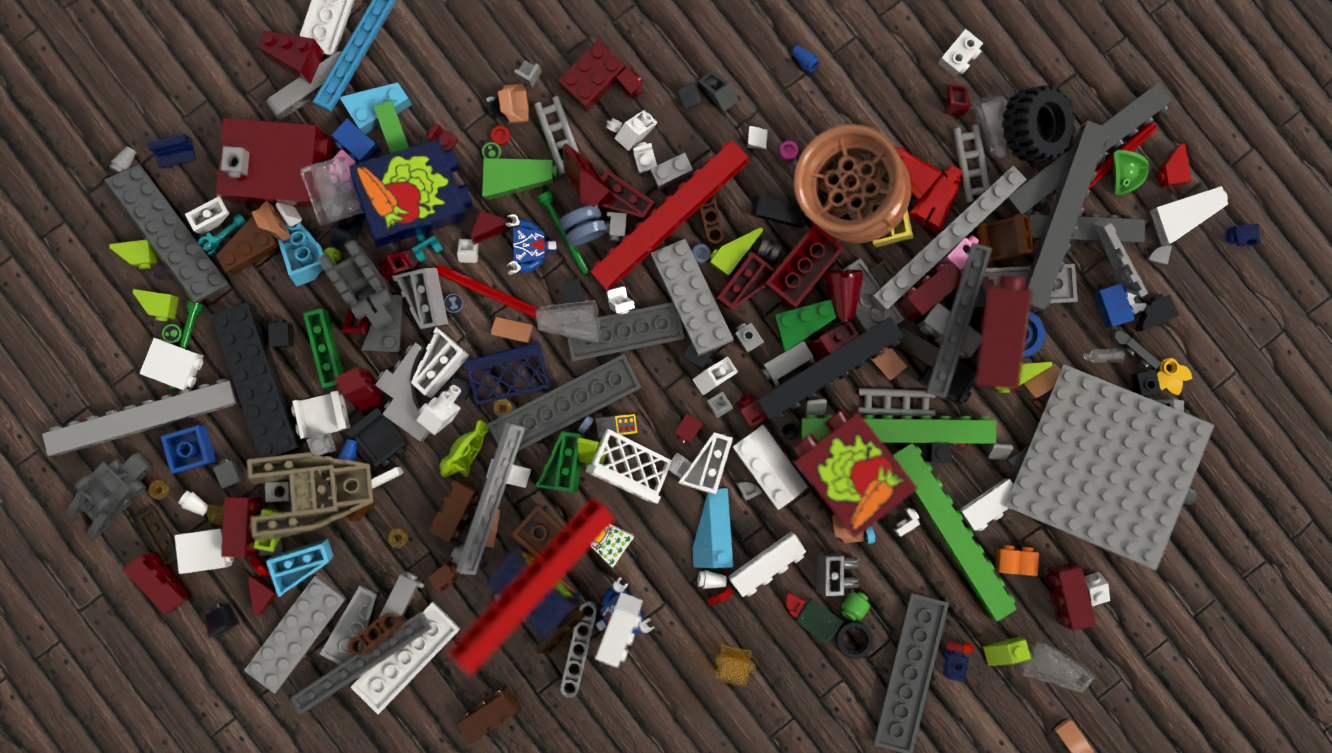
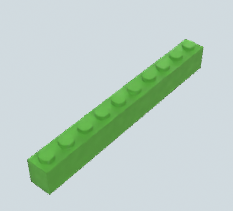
M805 415V418H801L800 441L811 433L817 441L829 432L824 423L833 415H824V419L817 418V415ZM863 415V419L881 442L996 444V420H990V416H978V420H971V416H959V420H951V416H940V420H932V416H920V419H913V416H901V419H894L893 415H882V419H874V415Z
M913 443L906 444L891 455L917 486L918 489L913 492L988 614L993 620L999 621L1016 610L1014 598L1010 593H1006L1003 588L1005 586L1004 582L999 576L996 577L993 570L995 568L993 564L982 555L984 550L979 543L976 544L972 539L974 534L968 526L965 527L962 523L964 519L958 510L955 511L952 507L953 501L951 497L942 491L943 485L941 481L932 475L931 471L933 469L928 461L924 462L922 459V451L919 446Z

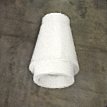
M188 490L178 502L182 506L181 508L202 516L210 508L194 492H189Z
M705 569L704 571H699L697 577V585L702 587V589L725 587L727 582L725 575Z

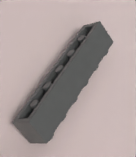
M1032 212L1029 215L1032 241H1040L1049 215H1043V212ZM1098 214L1080 217L1075 224L1077 225L1076 233L1074 236H1071L1069 241L1070 243L1102 244L1094 224L1104 221L1111 223L1115 227L1116 234L1122 245H1140L1145 242V220L1138 219V216H1127L1126 219H1121L1118 215L1100 218Z

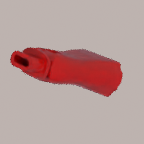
M895 146V150L909 173L911 194L919 201L942 171L918 159L904 149Z
M949 165L947 170H944L914 205L908 213L909 217L929 230L940 233L958 192L959 182L961 181L960 176L963 171L953 165Z

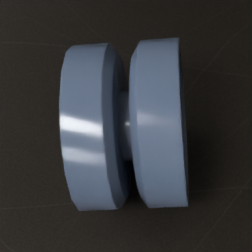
M591 205L582 207L559 220L563 231L569 232L566 235V239L570 247L588 243L601 237L608 231L605 222L598 220L601 216L598 205L595 207Z

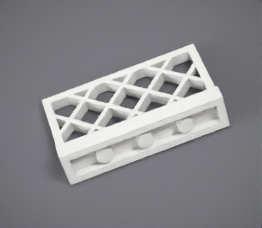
M606 429L591 465H588L585 472L645 501L658 504L661 497L658 495L672 460ZM611 435L615 437L617 446L609 449L607 441ZM629 444L632 447L633 454L625 456L623 446ZM619 448L622 458L613 461L611 451ZM645 452L648 455L649 461L641 464L639 454ZM607 453L610 463L603 466L599 464L601 455ZM635 456L638 466L630 469L627 459ZM659 460L665 462L663 469L657 472L654 462ZM623 461L626 471L618 473L615 464ZM651 465L653 474L646 477L643 467ZM639 469L642 479L634 481L631 472ZM655 477L657 483L654 490L649 488L647 480Z

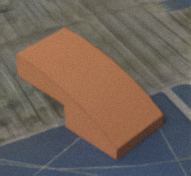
M1068 718L1054 728L1070 753H1094L1071 718Z

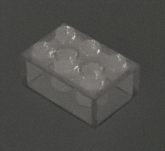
M345 157L300 169L320 226L364 213Z

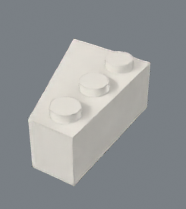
M714 432L681 478L679 484L716 495L733 438Z

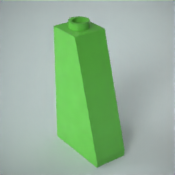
M484 158L482 196L485 200H491L554 183V177H557V166H554L553 160Z

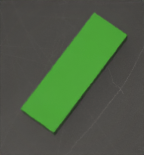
M392 100L373 105L391 156L402 155L407 157L412 155Z

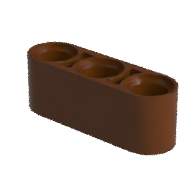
M713 195L711 202L708 204L704 203L699 210L707 242L712 246H718L723 241L724 233L715 195ZM707 214H713L716 217V220L713 222H708L705 219V216ZM712 232H717L720 238L714 241L709 235Z
M396 613L382 615L349 641V652L352 655L369 654L402 628L403 618ZM391 617H393L394 619V625L392 627L389 626V620ZM376 629L379 633L377 639L373 637V633ZM360 641L363 644L361 651L358 650V643Z

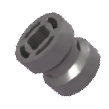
M764 238L757 256L768 258V261L774 263L781 245L777 243L772 244Z

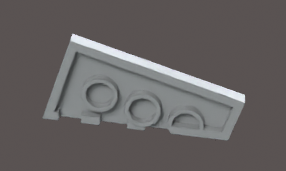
M1104 221L1095 223L1094 226L1118 283H1122V286L1126 288L1128 293L1139 297L1147 295L1148 292L1121 244L1115 227L1111 223Z
M361 585L358 587L320 655L339 665L355 656L349 652L348 644L352 638L368 627L377 596L376 593ZM361 641L358 643V650H359V651H361V648H362V642H361Z

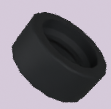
M850 620L842 623L837 629L835 643L839 651L846 657L860 659L871 651L873 635L870 629L862 622ZM851 628L860 629L865 635V644L857 651L848 650L843 644L844 633Z

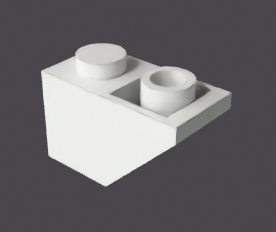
M643 110L624 123L615 139L629 151L639 144L658 122Z

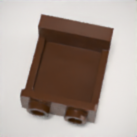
M1018 214L1013 215L1014 217L978 224L977 236L980 239V245L992 248L988 262L1034 253L1029 215Z

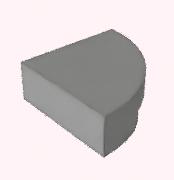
M1172 246L1158 247L1149 254L1147 261L1167 265Z
M737 483L745 501L763 493L753 483Z

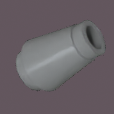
M126 146L125 149L110 161L112 164L109 167L117 173L130 169L136 151Z

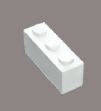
M1003 479L958 510L970 530H978L979 532L988 526L987 523L992 519L994 521L998 520L1004 515L1003 512L1008 509L1005 507V503L1013 486L1010 479Z

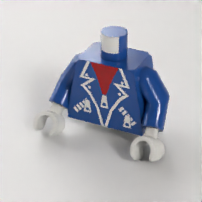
M514 214L507 216L512 218L513 222L506 223V226H516L513 227L514 261L506 265L512 266L514 270L509 271L508 274L532 272L541 266L543 261H546V252L557 251V240H546L545 232L531 221L518 218Z
M621 577L606 590L602 598V608L600 611L604 617L595 622L601 632L607 629L621 592L628 594L625 589L628 584L625 586L621 585L619 582L622 579ZM639 611L640 623L638 628L633 627L631 633H648L654 628V626L649 627L647 625V622L651 619L647 618L644 620V616Z

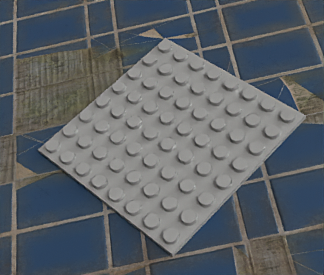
M1063 364L1007 498L1005 507L1153 570H1157L1214 425Z

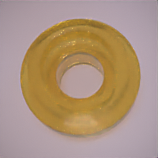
M499 399L493 406V411L498 417H502L513 410L511 402L507 399ZM501 405L507 407L505 412L500 411Z
M156 480L149 486V494L154 499H163L169 493L168 484L162 480ZM159 486L162 488L161 493H158L157 488Z
M394 529L388 535V542L394 548H401L407 543V533L402 529ZM396 535L401 536L400 542L395 540Z

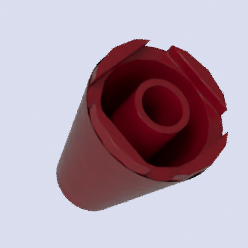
M826 271L825 280L836 319H839V322H851V318H855L863 271Z

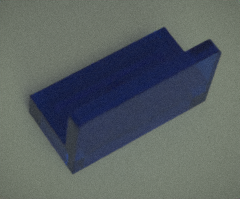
M186 134L147 143L148 149L155 153L157 165L161 169L196 160L192 138Z

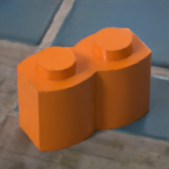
M1003 545V548H997L996 572L1038 576L1039 552H1035L1034 548L1022 547V550H1014L1015 546Z

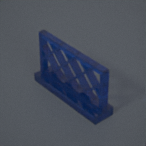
M540 342L464 361L476 405L551 387ZM539 355L540 364L537 369L527 364L530 357ZM517 360L523 364L519 373L508 368L512 361ZM495 365L505 369L500 378L490 373ZM525 366L535 371L530 380L520 375ZM481 370L486 375L479 382L474 379L472 371ZM506 370L516 375L511 385L502 380ZM536 373L544 376L546 384L538 386L532 382ZM488 375L498 380L493 390L483 384ZM518 377L528 383L523 390L513 386ZM499 382L510 387L506 394L501 395L494 391ZM481 386L491 392L488 398L479 400L478 391Z

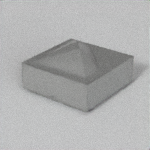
M723 391L707 401L717 418L733 409Z

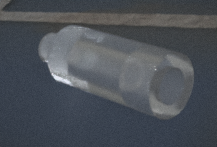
M1123 348L1090 350V353H1084L1083 359L1084 361L1090 360L1091 363L1123 362L1125 353Z

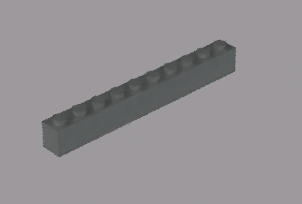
M1159 83L1102 125L1109 128L1107 134L1109 135V140L1106 146L1102 148V158L1109 154L1107 151L1109 148L1113 147L1115 149L1124 142L1122 139L1126 135L1130 138L1139 131L1137 129L1138 126L1141 124L1146 126L1154 120L1152 118L1154 114L1160 115L1168 109L1167 104L1173 100ZM1073 147L1004 200L1014 215L1030 214L1034 211L1032 208L1037 203L1039 206L1049 199L1047 195L1051 192L1055 195L1058 192Z
M1088 120L1081 125L1025 282L1026 289H1033L1030 309L1038 312L1045 310L1051 304L1052 298L1050 295L1058 284V279H1056L1058 272H1061L1065 262L1063 258L1069 252L1071 247L1069 241L1077 230V225L1075 224L1083 213V202L1090 194V189L1088 188L1090 182H1093L1097 172L1095 168L1103 157V153H1101L1102 148L1106 146L1109 140V135H1107L1109 128Z

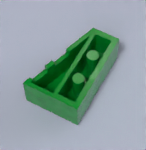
M831 300L773 316L783 353L836 318Z
M561 432L551 453L552 455L535 487L578 492L582 462H579L578 438L586 439V435Z

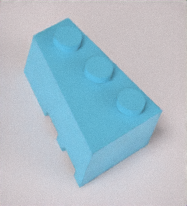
M398 82L340 97L358 128L364 134L380 125L373 105L392 100L397 114L413 105Z
M328 538L274 554L266 561L278 598L326 565L334 557Z

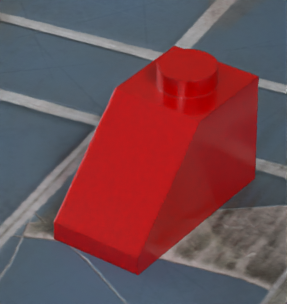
M1185 143L1173 148L1158 169L1157 179L1161 184V188L1184 185L1191 181Z

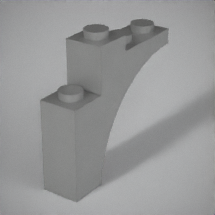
M415 343L407 348L405 358L397 362L394 367V373L386 369L385 372L382 371L378 375L376 386L394 398L392 401L389 400L383 409L385 411L383 415L417 440L424 441L430 431L416 421L420 416L419 410L421 408L416 398L415 386L411 381L425 348Z

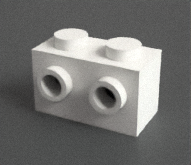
M965 29L938 64L954 77L959 72L963 75L970 66L968 61L971 58L975 60L981 53L979 48L983 42Z

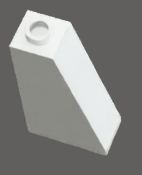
M1222 186L1150 210L1161 246L1173 243L1228 205V197L1226 192L1223 191Z

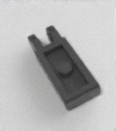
M1122 330L1111 332L1110 339L1115 344H1122L1126 347L1124 349L1125 352L1132 357L1135 355L1140 360L1139 364L1145 369H1157L1161 365L1155 357Z

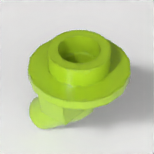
M331 247L323 251L336 265L341 260V253L338 249Z

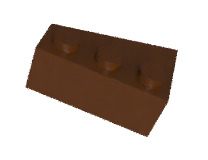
M252 216L216 256L224 271L235 275L279 250L280 246L278 239L274 238L271 232L259 228Z
M460 479L453 480L451 484L452 489L449 495L445 496L444 504L441 510L438 511L429 530L430 533L447 542H452L453 539L457 540L462 531L459 529L462 522L466 523L471 514L468 512L471 505L475 506L480 497L477 495L480 490Z

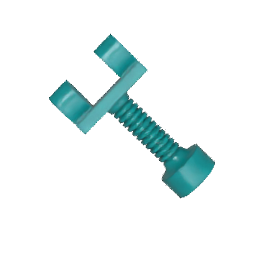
M239 213L233 217V223L216 236H212L208 232L206 234L207 237L204 236L199 239V245L203 244L204 241H209L203 245V250L208 251L213 247V250L207 253L208 255H215L218 249H222L219 244L220 241L234 232L235 229L237 230V228H242L245 225L246 221Z
M415 221L408 224L420 242L419 245L412 248L420 263L427 259L422 249L430 244L437 253L443 250L435 236L427 240L424 238Z

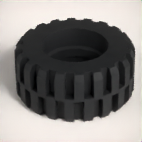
M1046 85L1023 89L1014 94L1010 99L1011 101H1008L1002 116L1004 118V122H1002L1004 133L1002 134L1003 138L1007 141V147L1012 150L1011 153L1019 160L1030 163L1054 160L1062 156L1069 148V143L1073 141L1074 136L1072 135L1076 127L1074 126L1075 115L1072 113L1073 107L1069 104L1070 100L1068 97L1063 96L1064 93L1059 89ZM1037 114L1041 124L1040 134L1037 129Z

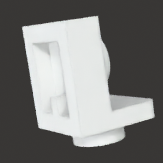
M642 142L633 148L639 174L648 172L651 168L657 166L651 143Z
M908 507L903 509L909 519L906 520L904 518L896 523L897 527L893 530L897 536L901 537L920 525L918 522L919 516L914 509Z

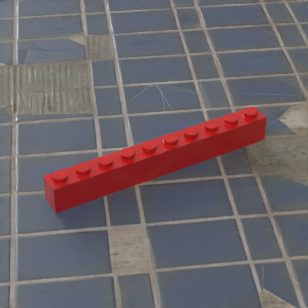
M733 140L730 143H725L716 156H711L702 169H697L687 183L683 182L673 196L669 195L663 201L664 204L659 209L655 208L652 210L649 218L638 223L635 231L630 235H625L621 239V244L616 248H611L602 261L599 260L593 265V269L590 272L605 289H612L750 162L749 157Z
M591 498L446 652L465 672L471 676L611 525L615 519L605 505Z

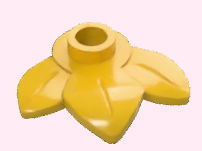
M1166 358L1161 361L1160 371L1157 373L1160 389L1166 388L1170 393L1180 395L1183 381L1191 380L1192 374L1186 366L1179 365L1175 359ZM1168 364L1171 366L1170 371L1166 370Z

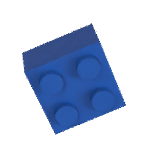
M197 425L161 436L171 474L183 473L217 462L208 428L205 425Z

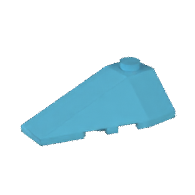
M282 217L291 237L286 241L278 239L289 277L296 286H300L315 280L323 270L318 262V258L324 255L321 246L300 222L290 227Z
M728 488L717 489L716 495L707 493L692 547L693 567H733Z

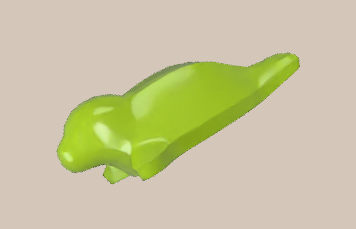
M478 420L475 430L460 436L454 442L449 454L440 461L441 476L447 478L456 472H461L464 477L469 476L470 465L479 453L484 436L490 429L485 422Z

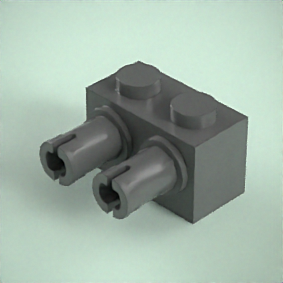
M817 553L816 592L825 596L844 595V589H857L858 584H855L858 582L857 576L844 577V569H858L859 565H855V563H859L858 558H844V556L837 553Z

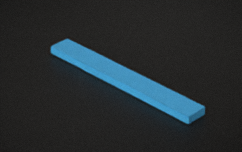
M372 0L314 98V105L330 113L332 112L397 0Z

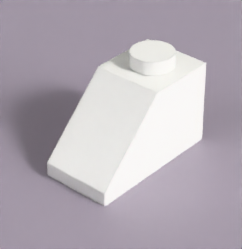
M218 196L185 215L193 231L203 235L218 227L229 215V212L222 198Z
M726 357L692 380L702 395H705L738 373L729 357Z
M491 459V463L486 478H488L494 459ZM513 464L506 484L526 488L531 469Z

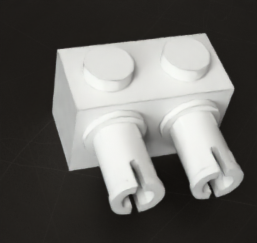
M452 385L447 392H442L438 398L434 397L429 404L425 403L419 410L420 416L416 421L432 434H437L453 421L461 409L454 403L461 392L460 388Z

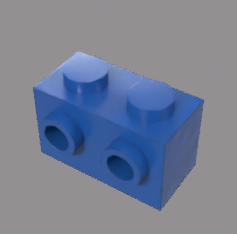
M346 119L332 134L336 139L334 143L342 150L345 148L349 150V156L355 162L360 160L364 165L379 149L349 119Z
M1122 283L1093 293L1106 329L1135 320L1134 309L1129 305L1128 293L1126 288L1122 286Z

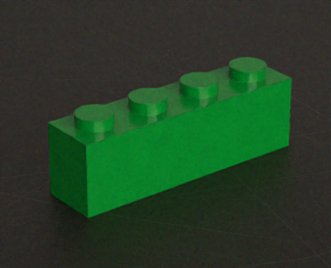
M322 308L303 313L321 387L324 389L336 387L335 383H337L335 377L344 374L329 313Z

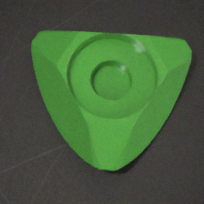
M1126 150L1114 152L1112 168L1115 194L1129 193L1143 184L1149 171V163L1145 157Z

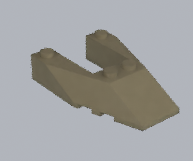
M312 453L247 460L248 479L251 484L290 480L292 512L251 517L252 537L255 541L278 539L315 530L374 503L370 464L339 460L329 456L313 455Z

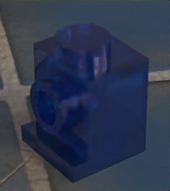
M1259 224L1238 225L1228 228L1226 233L1227 242L1229 244L1236 243L1237 246H1252L1261 243Z
M953 650L952 653L946 652L943 676L946 679L967 682L966 674L969 658L961 652ZM956 663H960L959 669H955Z

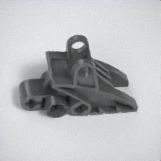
M352 239L345 243V246L352 255L351 258L336 265L324 254L318 258V262L334 283L348 305L351 304L350 308L355 317L360 320L367 316L378 331L395 321L386 306L393 302L392 296L388 291L390 287L372 259L368 258L360 246Z
M139 452L132 455L124 464L119 459L113 461L110 465L102 462L92 474L85 476L75 485L74 488L78 493L70 503L66 515L71 520H74L84 511L93 520L86 535L92 541L96 540L132 503L131 498H136L146 489L141 480L152 470L153 465Z

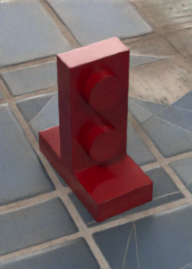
M844 322L807 345L812 353L815 362H818L858 337L859 334L851 322Z

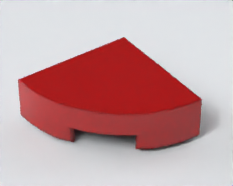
M254 555L250 562L255 571L270 579L269 568L262 565V559Z
M730 587L706 600L709 606L725 601L734 593Z
M787 592L786 607L790 614L797 619L805 600Z
M953 641L947 642L946 649L961 653H972L974 648L972 644H960Z

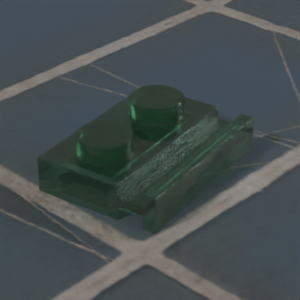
M812 598L795 620L827 645L841 624H843L840 618Z

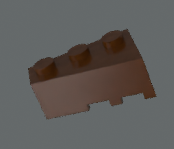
M500 687L491 694L493 696L488 701L483 699L475 705L477 709L472 712L468 710L459 717L461 720L457 726L470 744L488 733L496 725L502 724L503 720L507 717H512L518 712L521 705L508 687L503 690Z

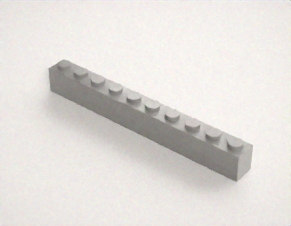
M1013 165L870 297L871 301L882 312L886 311L1027 179Z
M226 378L216 381L217 384L212 386L210 384L200 385L198 390L191 391V389L180 391V395L173 396V394L162 396L159 401L147 400L138 407L136 405L126 406L124 411L105 412L103 417L98 415L86 418L87 421L81 423L80 421H73L64 428L61 426L49 428L50 432L43 433L42 436L47 455L59 456L241 403L233 381H229Z

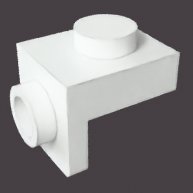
M621 286L607 290L609 307L614 312L626 314L630 309L635 308L634 301L627 297L625 287Z
M1100 572L1084 576L1091 606L1110 601L1108 582Z

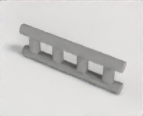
M559 96L551 98L552 105L542 107L541 102L534 104V108L553 160L557 166V171L561 176L566 173L564 171V160L561 159L558 150L562 149L563 145L567 143L578 153L579 151ZM556 111L559 122L549 125L545 115ZM563 129L566 139L555 143L552 132Z
M979 124L971 126L972 132L962 134L960 128L953 129L960 170L963 171L961 176L967 203L974 202L973 196L981 195L990 187ZM974 139L976 150L965 152L963 141ZM977 158L979 169L968 170L966 159ZM981 176L983 187L972 189L970 178Z
M859 388L858 395L864 396V407H858V413L860 415L935 417V410L929 409V398H935L936 396L925 393L926 390ZM872 396H883V408H872ZM891 397H903L902 408H891ZM910 397L922 398L921 409H910Z

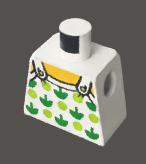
M611 524L591 547L611 567H614L634 538V535Z

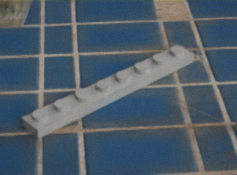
M506 422L456 569L460 574H476L525 427Z

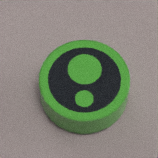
M489 142L483 146L482 155L484 158L500 159L502 151L498 144Z
M169 324L164 327L162 337L166 342L176 344L181 341L183 329L180 326Z

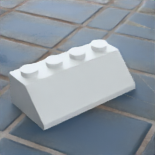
M761 425L732 446L777 510L791 502L808 487L764 425Z
M790 531L730 574L729 578L742 597L745 595L749 597L757 591L756 587L761 584L764 586L772 581V576L777 572L779 574L785 572L789 568L787 565L791 562L797 563L803 559V554L806 551L796 535Z

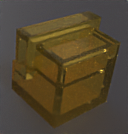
M721 644L719 654L716 653L715 680L747 687L749 673H754L756 666L755 662L751 661L752 652Z

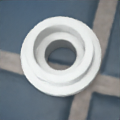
M614 118L611 121H606L608 123L606 128L618 134L622 128V122Z

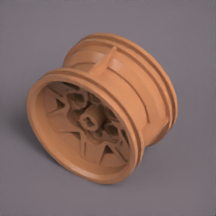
M843 125L823 132L806 147L796 167L794 187L801 208L813 222L837 240L847 243H866L877 240L888 234L899 224L909 206L911 181L906 166L889 140L871 128L860 125ZM859 152L871 154L873 157L862 161ZM838 159L837 170H826L832 162ZM849 163H853V168L849 171H846L845 166ZM866 168H872V172L869 175H863ZM887 173L889 175V184L882 181ZM834 177H839L838 183L831 185V180ZM871 186L877 187L873 194H868V189ZM820 191L829 194L824 205L821 201ZM842 195V202L835 203L836 197ZM862 200V205L859 208L853 207L855 201ZM874 206H880L875 212H873ZM849 214L851 220H842L841 218Z

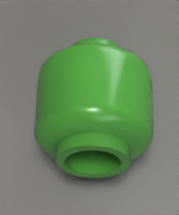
M861 592L857 594L849 593L841 604L842 614L853 622L855 620H862L870 609L867 601L868 597Z

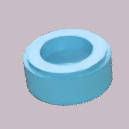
M872 526L864 530V541L866 544L875 542V533Z

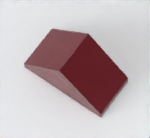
M948 85L944 114L964 116L970 108L967 87Z
M480 211L471 233L473 245L508 231V226H506L507 220Z
M349 307L342 332L349 335H367L369 332L368 317L366 316L358 320Z
M259 575L248 577L253 614L258 616L267 610L276 597L277 592L273 585Z

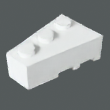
M435 327L433 338L430 344L427 345L425 356L420 361L411 381L419 391L430 398L435 396L470 356L437 327Z
M621 592L595 659L617 668L620 661L624 662L628 653L625 647L627 644L631 645L635 635L631 633L633 627L638 628L641 620L638 614L643 600Z

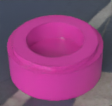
M793 141L782 143L779 149L780 157L786 161L795 159L799 151L797 144Z

